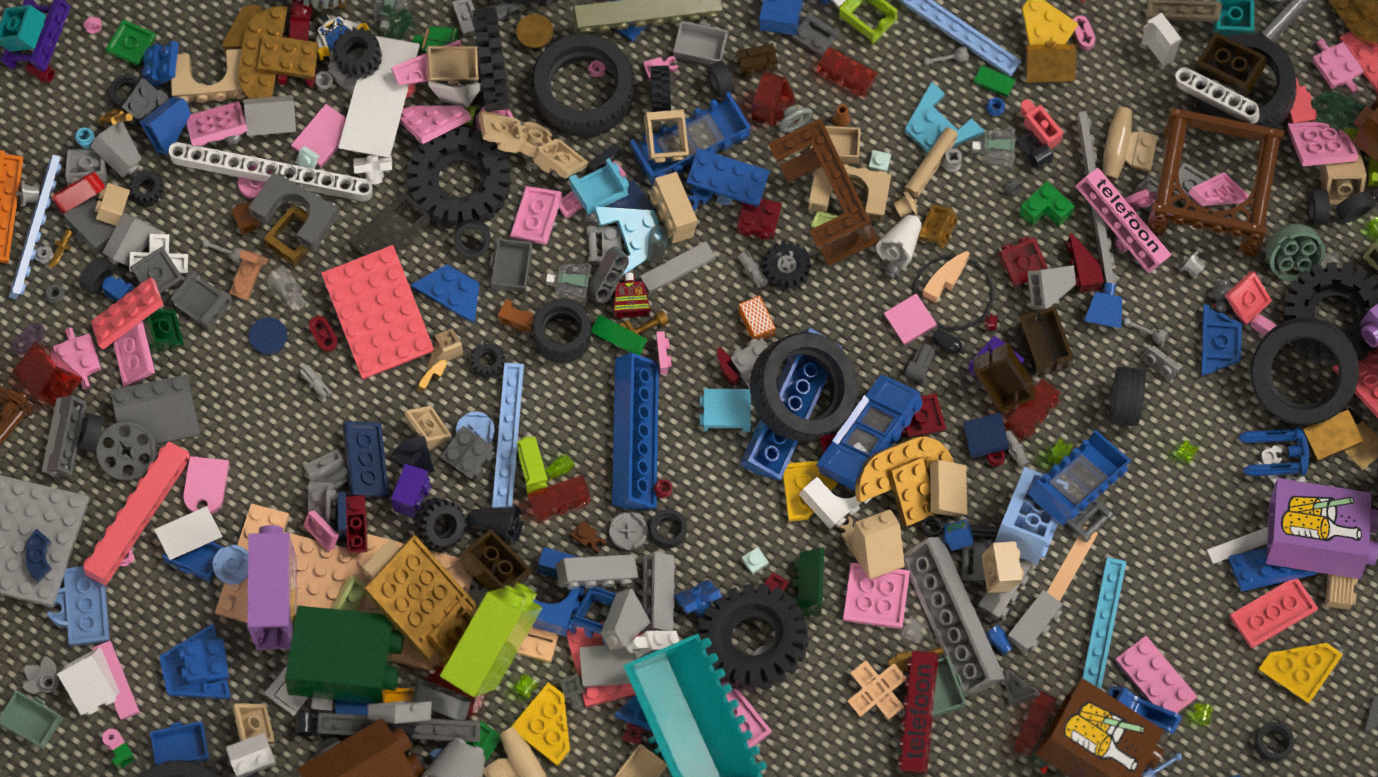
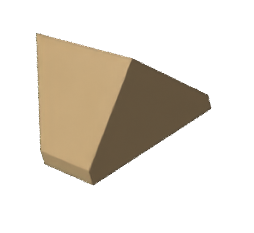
M453 329L434 335L436 338L433 346L435 352L431 354L428 368L433 367L441 360L449 361L463 355L461 341Z

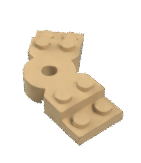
M482 110L479 113L478 117L484 140L496 142L497 148L504 152L517 153L520 151L527 156L533 157L534 163L547 173L555 170L559 176L566 179L585 169L589 163L561 140H551L552 134L539 124L525 122L521 126L520 121L516 118Z

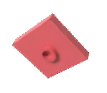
M1250 271L1225 295L1243 325L1251 322L1255 315L1259 314L1272 302L1261 281L1253 271Z

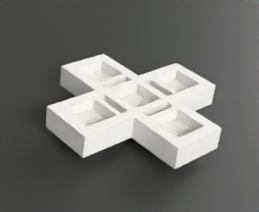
M150 234L149 253L130 252L129 272H133L130 266L163 246L180 274H187L188 254L169 253V235Z

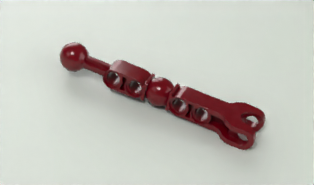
M292 0L289 8L291 16L289 38L309 41V24L313 13L311 3L309 6L304 5V0L300 2ZM316 67L314 79L305 78L306 87L315 86ZM278 74V85L286 86L289 76Z

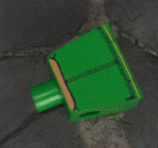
M427 27L425 36L414 34L412 43L420 44L421 55L427 53L426 48L428 46H445L457 41L458 30L457 28Z

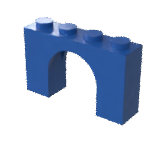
M544 547L538 563V573L558 578L555 564L564 558L580 557ZM585 586L570 589L568 597L560 603L547 604L534 600L535 603L543 608L532 627L566 637L568 630H572L569 620L572 619L573 614L576 613L580 606L578 600L580 596L584 595Z

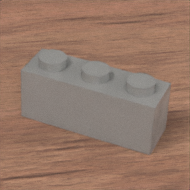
M1043 590L1007 637L1009 643L1024 654L1029 650L1033 651L1039 644L1037 639L1040 635L1045 636L1051 628L1049 626L1051 621H1057L1062 614L1061 607L1063 604Z

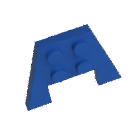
M214 623L183 642L218 639ZM182 643L159 656L168 696L232 700L227 679L209 684L205 682L189 685L187 679H183L182 668L185 667V660L180 659L179 649L183 648Z

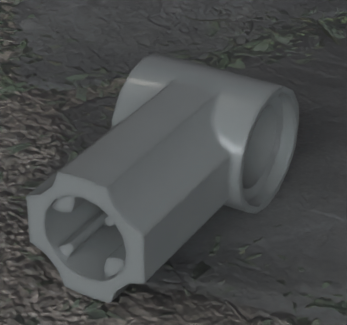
M500 0L499 3L488 7H496L498 21L505 18L513 19L522 12L517 0H514L513 4Z
M920 344L913 361H910L904 377L923 384L935 349L928 344Z
M342 465L326 477L321 476L314 482L333 483V490L337 491L349 483L348 471Z

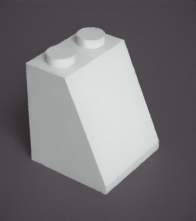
M101 647L70 662L57 673L81 715L85 713L90 715L99 710L98 706L103 703L106 706L117 700L115 697L120 693Z

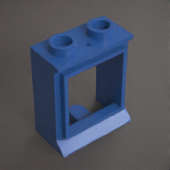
M601 587L589 588L573 618L569 620V623L572 625L571 633L575 634L577 629L581 627L584 628L585 635L588 638H592L595 632L601 634L604 625L584 617L594 600L612 606L617 593L606 591Z

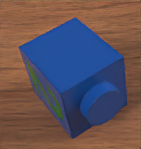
M967 519L945 525V533L942 536L945 545L949 544L951 551L974 544L973 533Z

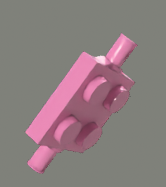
M1323 39L1319 40L1316 44L1322 52L1314 56L1311 61L1331 89L1347 85L1351 93L1356 92L1359 88L1355 85L1353 79L1364 72L1360 64L1344 42L1334 47H1328Z
M73 328L65 329L68 340L53 346L63 381L66 383L72 380H80L82 389L90 388L87 377L94 372L102 370L90 334L75 337Z

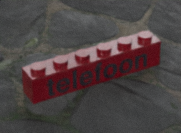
M912 651V656L908 657L910 676L906 677L908 696L904 697L906 716L903 715L902 727L905 729L904 735L900 737V747L903 748L902 755L898 757V767H901L900 770L903 773L927 775L939 659L936 652Z

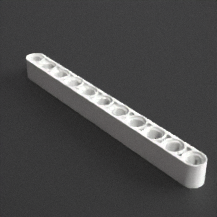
M176 142L169 148L170 158L176 165L267 182L271 176L267 174V171L273 169L278 175L294 174L292 178H288L289 181L294 184H301L307 191L358 201H368L373 196L371 182L362 178ZM177 151L183 152L181 156H174V153ZM195 155H201V158L198 160L192 159ZM215 158L220 159L216 164L211 163ZM232 162L238 163L236 167L229 166ZM250 166L257 167L254 171L248 170ZM312 177L313 180L310 182H305L304 178ZM326 180L331 181V184L328 186H325L322 183ZM343 184L350 185L348 189L341 188ZM361 188L369 189L366 193L359 191Z

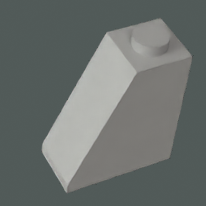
M117 122L100 133L90 146L122 178L128 174L133 175L139 168L137 165L141 161V157L123 122Z
M124 212L103 253L108 256V261L116 265L119 262L127 265L130 259V252H141L149 245V235L160 234L161 230L148 222Z
M1074 265L1028 271L1032 310L1049 308L1076 285Z
M633 589L616 594L601 631L610 650L624 647L651 623Z

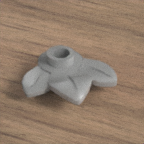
M45 656L40 666L27 665L24 667L25 675L29 681L23 685V689L28 693L36 694L41 691L51 693L58 688L59 680L55 675L57 667L49 657ZM47 681H52L51 686H46L45 684Z

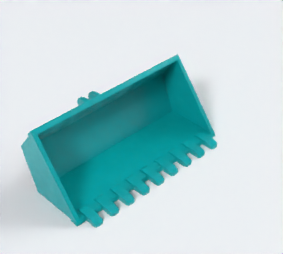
M696 634L623 665L654 734L648 739L649 744L657 742L659 747L653 753L655 755L662 753L672 777H762L761 772L767 768V765L764 761L756 763L754 756L760 753L758 746L756 745L751 748L748 746L747 741L753 737L751 730L742 732L740 725L745 723L746 719L743 714L735 717L733 710L739 707V703L736 699L728 701L726 697L732 691L730 684L721 686L719 679L725 676V672L722 668L715 671L712 664L718 661L716 653L708 656L705 650L711 646L709 638L701 640L699 634Z

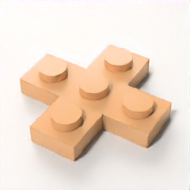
M864 661L851 672V675L863 689L850 698L848 703L860 717L877 705L886 718L890 720L904 708L902 703L892 693V691L906 681V677L895 664L891 665L879 676L867 661Z

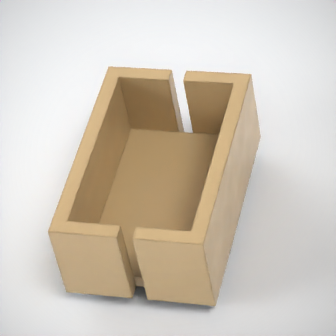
M677 172L655 178L650 200L652 205H655L658 210L657 216L659 221L664 224L666 237L670 238L672 244L692 238L698 220Z

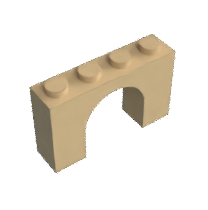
M242 49L226 50V75L220 82L214 85L197 83L192 78L189 53L178 54L175 78L171 79L172 96L183 98L187 103H205L210 100L224 101L232 98L244 99L246 95L241 91L238 81Z
M843 164L851 182L861 186L867 194L866 213L870 221L883 223L891 174H887L885 171H869L866 168H852ZM823 167L815 170L808 210L827 213L830 194L833 188Z

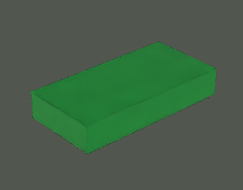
M981 65L974 79V84L1008 98L1016 80Z

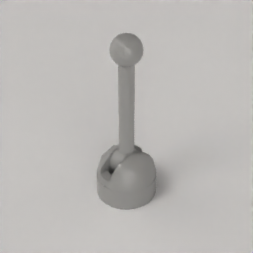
M966 46L956 49L953 55L932 59L925 58L923 63L924 65H929L931 62L952 58L959 62L968 61Z
M208 240L202 242L203 247H211L230 254L232 261L238 264L241 263L242 258L239 257V254L244 249L235 248L230 251L211 244Z
M1129 318L1123 319L1124 325H1131L1151 334L1156 344L1161 346L1164 344L1168 335L1167 331L1157 329L1153 332L1131 322Z

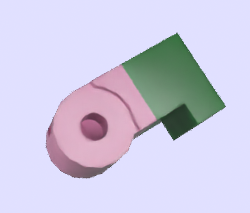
M108 729L104 732L102 736L103 742L116 755L112 761L118 770L136 760L117 730Z

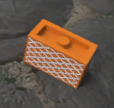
M760 296L739 304L738 311L752 340L757 339L759 341L762 338L765 340L775 335L776 328Z

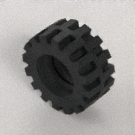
M142 170L143 173L138 171L136 172L137 176L133 175L132 180L129 181L130 194L139 205L144 204V206H148V204H151L153 206L154 202L158 203L160 202L159 198H163V193L165 192L163 181L158 176V173H153L152 170L148 172ZM144 183H153L155 186L149 193L144 194L139 191V187Z
M483 342V345L478 344L477 348L474 347L473 353L470 356V362L475 374H479L481 378L486 377V379H490L491 376L495 378L497 374L500 375L501 371L504 370L505 355L502 348H499L498 344L493 345V342H489V344ZM490 354L495 356V364L488 367L481 365L480 358Z

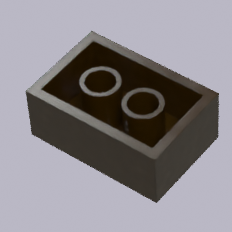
M1215 32L1196 62L1197 70L1248 96L1266 67V56Z
M492 529L466 548L458 561L488 592L502 589L505 585L514 587L516 583L524 584L532 572V569Z

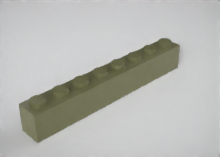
M620 0L574 6L571 13L575 33L589 34L595 30L607 32L612 28L624 30L629 26L641 28L645 27L646 24L658 26L670 21L672 24L687 19L689 21H697L704 17L714 19L721 13L722 5L721 0Z

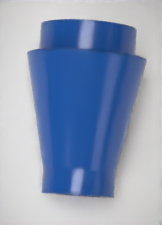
M999 625L985 633L988 641L1003 655L1012 649L1003 628H1000Z

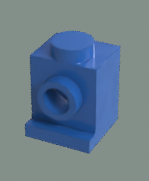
M113 276L107 277L102 284L104 294L115 302H118L127 293L134 290L132 284H127L121 278L116 279Z

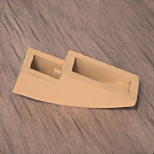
M965 251L941 267L929 280L923 290L922 297L936 303L944 288L952 291L969 259L970 252Z

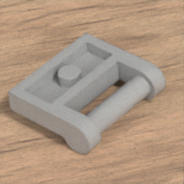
M588 226L586 228V234L589 237V265H600L606 252L611 247L616 246L622 250L619 226ZM596 235H602L603 257L597 256Z

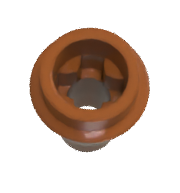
M839 105L832 116V122L837 127H846L851 120L846 105Z

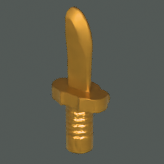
M66 229L61 241H55L54 244L58 248L49 263L50 268L58 264L64 249L70 250L71 247L67 244L73 234L72 231Z

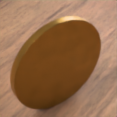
M527 15L519 21L516 35L522 45L532 49L542 48L553 37V25L543 15Z

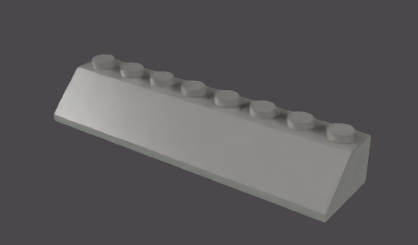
M927 538L904 553V566L906 570L910 571L909 577L938 643L943 649L944 656L949 657L954 673H959L963 684L960 685L964 698L989 689L1004 680L1003 672L943 538Z

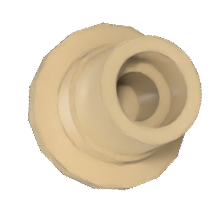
M907 191L903 192L905 196L894 203L900 217L913 212L915 216L918 215L915 204L917 200L913 199Z

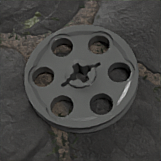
M129 421L119 422L111 425L102 433L97 445V458L101 467L110 476L120 480H134L146 474L149 465L155 461L156 444L151 433L142 425ZM122 426L130 428L131 432L128 437L120 435L119 430ZM145 434L148 436L149 441L146 445H140L137 442L139 435ZM105 438H113L114 446L112 448L104 447L103 440ZM120 441L127 448H132V450H130V453L134 460H132L126 454L122 455L121 452H123V448L120 444ZM144 453L150 456V462L146 465L139 462V456ZM107 457L115 458L116 465L114 467H106L105 459ZM125 465L133 466L134 473L131 476L123 474Z

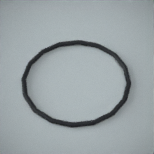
M944 255L930 260L923 266L914 280L913 295L917 292V282L925 269L932 263L946 258L953 259L958 255ZM968 259L967 262L974 264L986 276L990 286V302L985 313L975 322L961 327L944 326L936 322L937 327L944 330L961 331L976 326L988 315L994 302V286L988 272L976 261Z

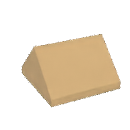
M432 406L406 410L404 412L406 423L416 437L425 436L429 451L452 437Z
M266 704L232 705L241 741L265 733L269 744L275 742Z

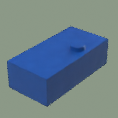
M763 0L759 18L760 30L797 35L804 0Z

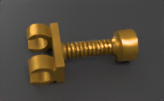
M661 310L655 313L656 317L653 320L636 327V329L632 327L629 320L619 325L640 335V333L655 327V325L663 327L669 324V320L665 312Z

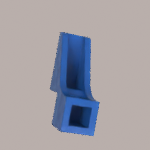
M1111 686L1108 692L1110 696L1163 729V733L1174 734L1182 718L1176 712L1137 697L1125 687Z

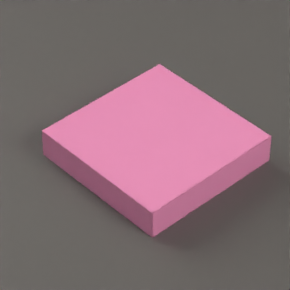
M917 294L884 313L885 318L904 346L937 327L936 322Z

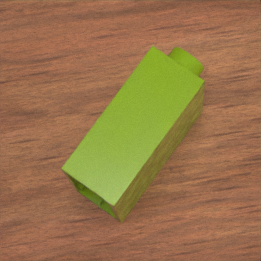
M516 583L514 587L505 585L502 589L487 592L440 676L473 697L496 690L543 608L534 602L537 594L520 583Z

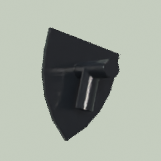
M425 436L408 438L401 442L394 449L390 457L393 462L404 468L405 464L426 470L428 473L435 472Z

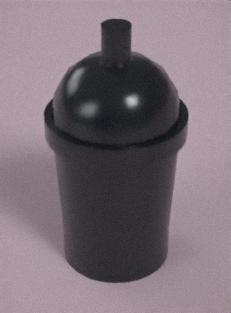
M938 328L932 335L931 341L945 350L947 354H965L958 337H954L941 328Z

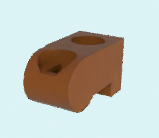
M506 299L498 314L499 322L524 332L533 330V313L514 308L513 302Z

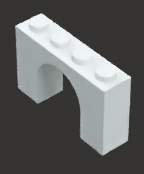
M859 442L854 446L855 448L869 454ZM818 477L799 494L830 530L835 525L840 527L846 521L845 517L848 514L853 516L860 509L859 505L862 503L857 502L856 496L847 499L835 496ZM872 498L865 500L863 502L867 504Z

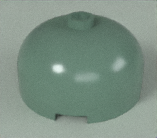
M1303 224L1283 226L1270 237L1266 246L1268 265L1278 278L1286 281L1298 280V275L1300 274L1289 275L1282 271H1289L1295 264L1299 271L1304 272L1306 270L1310 273L1311 267L1322 264L1325 257V246L1321 238L1312 228Z

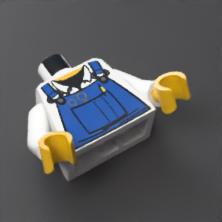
M328 15L322 16L319 19L322 26L318 29L319 35L316 37V42L319 43L318 54L320 59L323 60L324 56H328L330 61L335 60L333 46H335V39H339L338 35L340 33L345 34V30L351 31L354 27L357 30L360 27L364 28L366 32L370 30L367 24L362 23L359 25L349 20H343L341 17L331 20Z

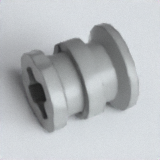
M949 149L946 152L943 160L945 170L956 172L960 169L961 152L957 149Z

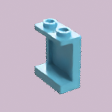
M610 158L606 159L605 167L578 179L576 174L569 177L571 189L588 215L595 212V207H605L628 195L627 187H629V183L624 176L621 177L618 165L616 163L613 164Z
M704 389V395H700V407H704V414H700V425H704V431H708V428H742V432H750V389Z

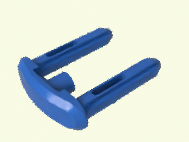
M1298 426L1289 430L1248 431L1239 435V440L1244 443L1295 441L1296 446H1288V457H1299L1298 463L1248 465L1243 469L1245 475L1299 474L1303 477L1307 473L1309 447L1303 430Z

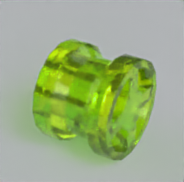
M1186 439L1176 456L1183 457L1187 463H1190L1197 454L1199 447L1191 445L1190 441Z
M522 674L520 681L515 683L513 688L520 695L529 699L532 690L536 689L538 684L529 676Z
M1194 704L1193 709L1195 712L1191 717V721L1200 725H1210V715L1213 714L1214 708L1207 704Z

